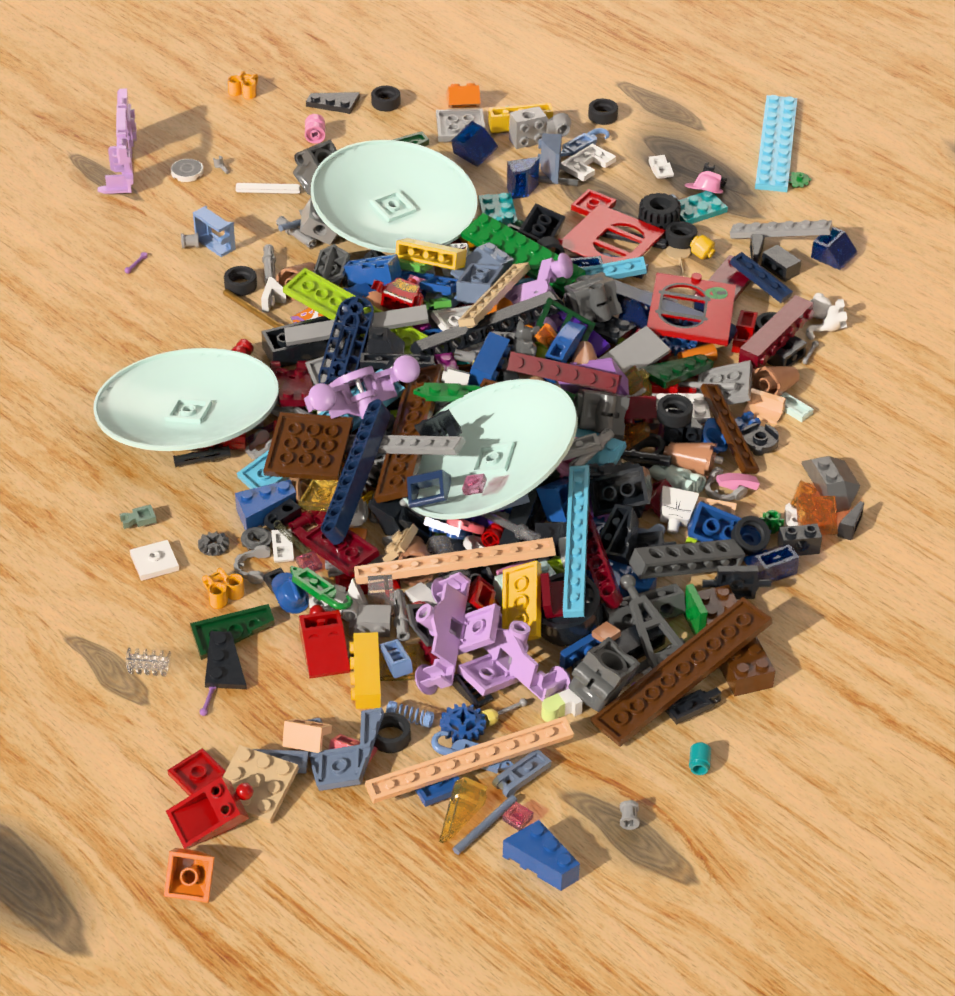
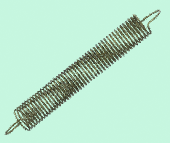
M281 523V527L276 529L282 533L286 527L284 528V525ZM288 531L285 534V537L288 535L287 539L290 537L289 541L301 553L305 551L303 555L306 554L307 557L309 554H313L309 549H306L307 547L301 545L302 542L292 532Z

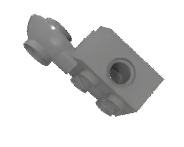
M539 106L510 112L509 140L516 149L538 145L543 133L562 134V137L566 136L570 132L571 118L568 114L558 113L548 119Z
M310 198L302 210L300 232L331 245L339 235L322 221Z

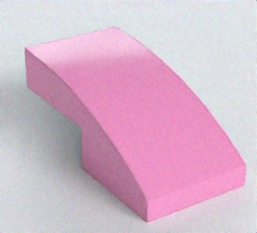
M727 473L717 475L716 477L719 486L731 490L737 489L739 485L757 490L760 484L755 476L748 474Z

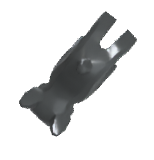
M519 321L515 332L516 341L511 351L536 356L537 346L534 344L533 339L539 332L540 327L530 328L524 326L522 321Z

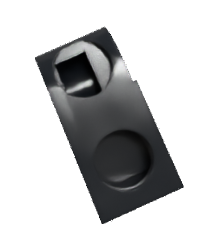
M289 498L266 515L264 524L270 530H277L276 528L281 527V523L285 528L289 526V522L302 516L301 507Z

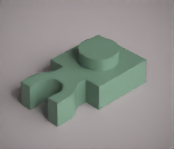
M151 504L132 509L133 513L120 514V520L123 523L124 529L130 528L134 524L141 527L157 523Z

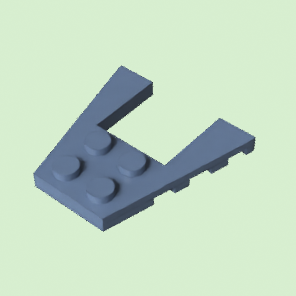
M382 707L361 711L360 745L323 750L320 753L308 751L319 791L360 785L362 783L384 716ZM321 718L308 719V721L323 723Z

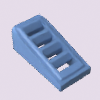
M399 639L379 645V649L394 678L413 672L411 659Z

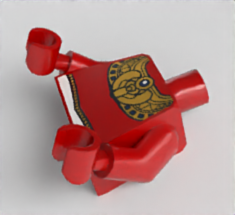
M397 278L385 285L382 281L374 280L371 289H375L382 294L381 306L396 310L424 305V297L419 292L420 286L417 285V281L414 278H409L407 281Z

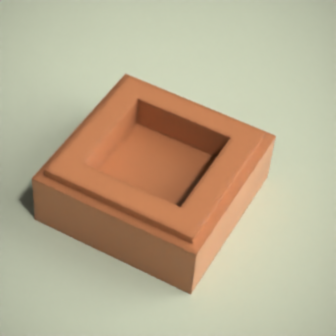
M607 621L592 631V637L600 642L608 637L614 641L621 636V630Z

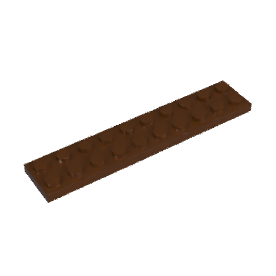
M442 363L420 368L418 378L413 382L405 383V390L402 393L391 435L420 436L414 425L433 416L436 401H426L425 398L413 394V391L423 386L424 383H441L444 371ZM386 453L374 495L377 503L408 497L407 477L418 474L423 454Z
M742 597L591 718V723L621 747L773 624L772 618Z

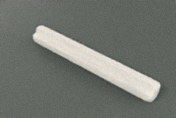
M236 183V192L299 194L300 185Z

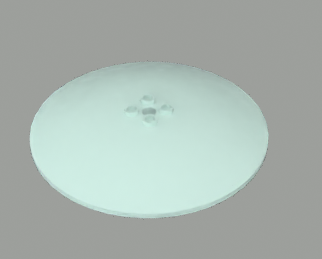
M372 140L343 147L321 162L311 182L312 203L322 221L346 240L381 252L396 253L397 240L404 238L446 246L461 236V232L473 222L477 210L476 190L462 168L441 153L410 142Z
M217 348L182 349L142 359L114 374L99 389L94 400L93 410L95 420L101 430L120 443L154 451L192 450L228 441L257 426L275 407L278 400L279 386L273 371L262 361L247 354Z
M516 379L482 387L441 409L439 412L450 410L461 426L462 434H460V437H464L466 442L458 455H422L417 475L444 470L451 475V486L447 501L411 509L423 516L435 519H464L502 508L533 490L559 466L573 444L578 427V417L574 403L563 389L546 381ZM440 485L420 489L417 499L440 494ZM403 497V500L408 505V497Z

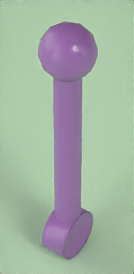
M142 252L141 256L130 267L125 268V273H131L132 268L142 259L147 258V253Z
M209 687L210 690L205 704L199 712L201 716L208 714L207 708L213 691L217 689L216 687Z

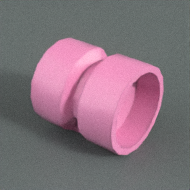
M312 114L305 120V138L310 143L317 144L325 138V120L321 115Z

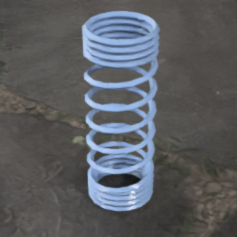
M389 701L385 713H396L397 702ZM403 704L400 705L398 714L401 713ZM406 705V707H405L404 717H405V715H406V713H407L408 705ZM411 707L407 720L410 723L415 721L416 725L420 723L421 726L430 728L434 720V712L427 711L424 715L423 709L420 721L416 723L419 708H417L415 718L411 722L414 707Z

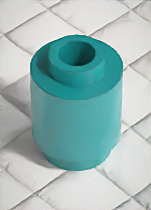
M698 742L690 747L689 768L695 775H704L710 769L711 747L703 742Z

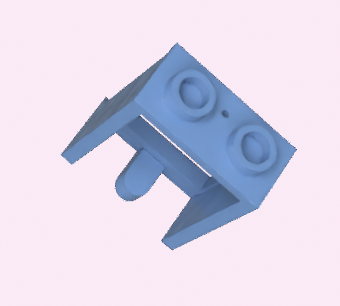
M207 206L193 212L195 233L198 232L199 242L220 257L236 250L234 222L225 221L207 209ZM211 228L216 230L218 233L224 230L225 234L219 237L212 232Z

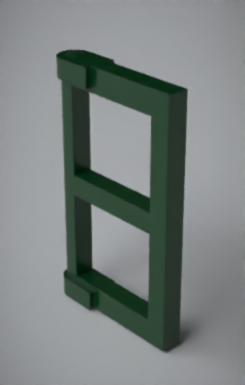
M548 297L535 326H539L540 329L544 326L543 322L552 305L567 313L561 329L572 317L588 325L581 341H588L596 323Z

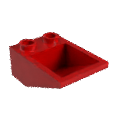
M317 604L310 608L309 614L299 615V632L309 679L350 673L340 610L326 612L322 605Z
M221 776L166 810L183 848L188 849L207 841L248 820L249 816L240 799L249 800L253 796L254 790L249 783H241L235 791L231 781ZM225 807L229 808L228 813H226Z

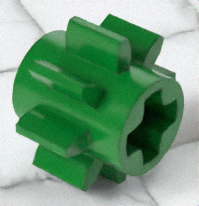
M775 510L763 512V517H760L768 525L771 534L779 532V527L784 525V519L780 518L781 513Z

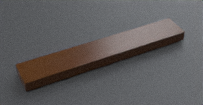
M703 383L700 389L741 473L757 474L760 469L718 384Z

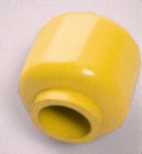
M697 235L690 244L691 252L701 260L707 257L711 258L716 252L714 249L715 242L706 235Z

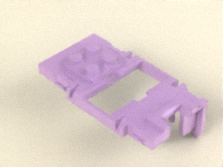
M127 88L117 91V146H110L108 148L110 170L122 172V174L105 175L106 186L98 187V192L103 194L132 193L131 187L134 184L132 147H134V141H137V126L135 122V109H131V104H129Z

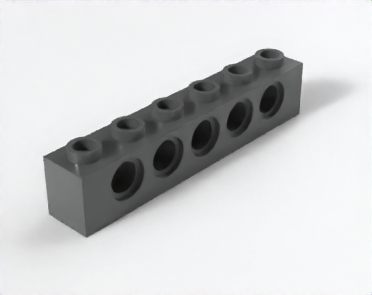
M734 539L642 547L634 549L629 565L639 579L715 572L718 566H741L745 553Z

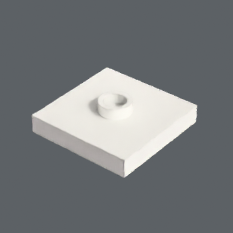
M168 540L130 550L131 558L141 581L179 571V565Z

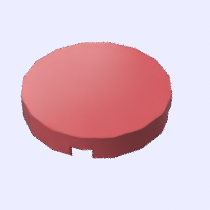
M464 519L446 521L451 526L482 535L485 532V527L475 522Z

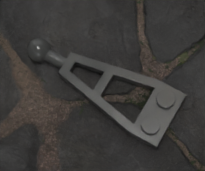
M626 574L620 578V586L622 589L627 590L632 598L629 606L646 659L651 669H653L684 643L645 595L639 596L635 588V578L630 574ZM639 606H643L652 620L643 621ZM659 627L674 647L654 654L646 630Z

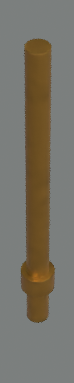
M225 289L223 291V295L270 326L276 328L285 325L283 323L280 324L230 290Z

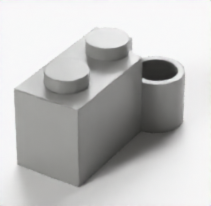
M352 599V605L348 609L342 610V618L350 621L349 636H353V633L378 632V637H390L391 605L359 604L357 600Z

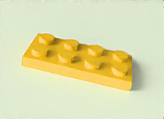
M538 561L503 570L502 629H509L513 621H523L530 626L527 641L541 638V563Z

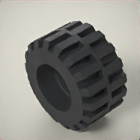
M666 193L646 195L639 204L638 220L666 230L669 224L680 222L681 203L677 198Z

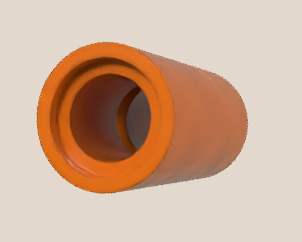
M707 344L678 352V359L702 354L716 361L718 354L714 344Z

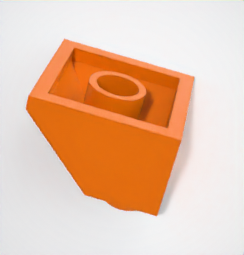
M175 848L169 851L164 897L209 903L215 857L200 851Z

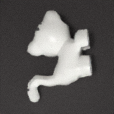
M815 293L813 299L810 300L814 303L813 317L824 319V322L821 325L809 326L806 329V336L813 340L815 338L813 331L832 332L840 328H847V314L843 309L845 306L844 300L838 299L835 305H832L831 301L824 294Z

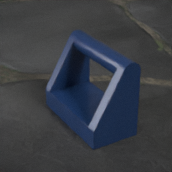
M438 470L407 477L409 507L415 508L447 501L451 486V475L444 470ZM440 485V494L417 499L420 489Z

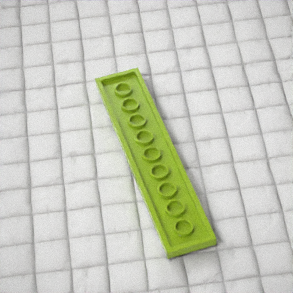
M306 268L300 271L283 287V293L331 320H335L340 304L345 299L355 296ZM373 306L374 313L384 312ZM369 307L363 308L364 314L371 312ZM411 326L390 329L405 342L404 354H412L410 351L411 345L418 340L429 337Z

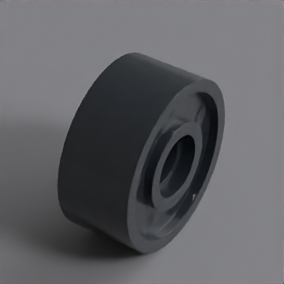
M565 572L550 576V581H564ZM586 577L584 617L564 618L561 616L546 618L541 588V636L546 641L558 646H570L587 635L592 634L594 629L602 625L604 612L599 590L590 578Z

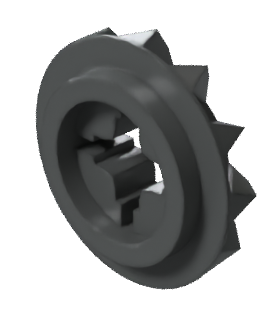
M262 527L249 528L241 535L242 546L246 547L248 551L255 549L259 545L270 547L272 534L269 530Z
M218 531L215 533L208 532L207 535L202 534L201 539L198 540V548L205 555L217 556L227 551L229 548V538L224 533L219 534Z

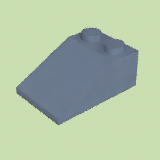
M543 133L542 139H539L538 149H541V154H538V163L541 164L540 170L554 184H558L562 134Z
M488 242L477 247L466 257L464 268L452 270L450 274L459 279L470 263L504 265V274L513 265L514 259L494 244Z
M470 263L456 282L457 302H463V304L475 303L503 275L504 265Z

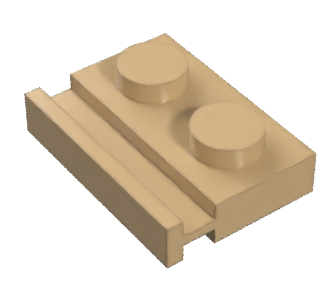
M412 524L410 528H406L402 532L400 530L391 537L393 541L385 547L384 550L386 552L381 559L384 562L392 561L401 552L404 553L419 529Z

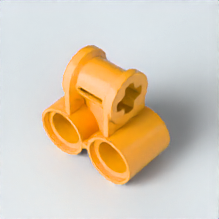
M242 71L239 76H230L228 78L229 94L232 96L243 94L245 99L255 98L257 95L258 75H251Z
M218 568L217 572L202 577L204 586L209 592L210 605L214 609L224 608L228 604V598L230 600H239L244 596V582L240 574L227 575L224 569Z

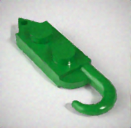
M424 383L423 386L414 389L413 394L425 398L426 401L453 402L482 387L461 385V383Z
M294 566L290 567L292 582L319 601L322 600L336 610H345L352 605L353 600L349 595H346L348 600L346 603L336 601L334 599L336 597L335 586L308 567L304 569Z

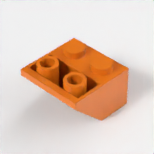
M468 83L466 86H460V84L448 86L446 93L448 108L480 106L479 85Z

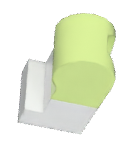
M570 689L564 690L543 700L541 717L544 721L549 722L570 713L574 717L582 714L583 701Z

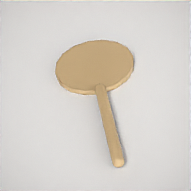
M668 246L666 248V255L671 259L679 260L681 275L685 277L682 260L690 256V248L677 249Z

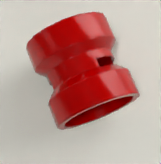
M241 339L231 350L250 356L254 351V347L250 341Z
M491 523L482 534L481 541L485 547L497 546L505 529L504 526L500 523Z

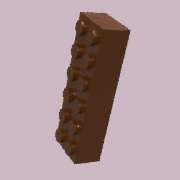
M729 585L698 591L708 611L706 626L737 602ZM757 637L719 666L734 697L773 688L776 671Z

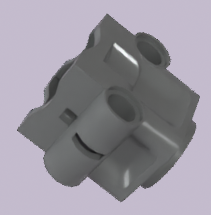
M331 140L318 143L294 155L297 166L293 174L310 196L311 182L316 169L325 158L337 151Z
M603 272L578 277L576 279L577 282L564 286L565 306L590 321L605 322L610 320L612 316L622 313L621 305L616 297L617 288L615 280L606 277V274Z
M579 388L573 400L578 417L577 428L599 433L608 428V431L611 429L614 434L624 436V416L629 407L630 398L623 394Z
M608 637L597 647L588 651L583 661L572 672L574 677L568 687L584 704L599 712L616 699L622 689L631 682L636 675L635 671L641 663L633 656L623 652L618 644Z

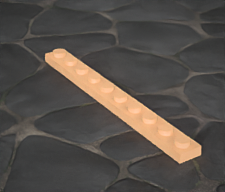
M553 537L355 566L356 585L440 572L446 573L460 569L466 570L514 561H527L541 557L547 558L555 556L556 552Z
M564 716L367 780L365 786L374 804L571 739L574 733Z

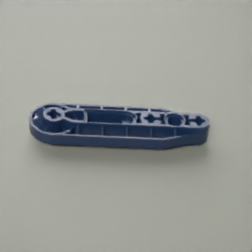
M353 296L345 299L340 304L318 374L319 383H321L323 374L327 375L326 381L323 383L329 385L338 377L352 372L350 371L352 364H357L355 371L360 369L361 353L365 352L369 338L370 326L372 327L374 320L373 306L366 298ZM369 307L371 312L364 314L363 308ZM336 329L340 330L339 337H334ZM360 334H365L363 342L359 341ZM332 344L336 345L334 352H330ZM356 349H361L359 357L354 356ZM327 359L332 360L330 367H325Z

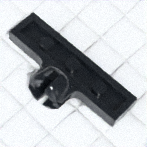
M361 353L360 368L372 366L373 369L386 370L392 368L395 360L403 355L412 356L417 360L420 368L434 365V355Z

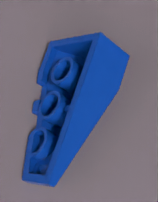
M700 501L693 509L688 524V536L701 542L731 539L733 527L742 518ZM748 525L741 528L740 535L745 543L753 546L760 543L761 536L756 528Z

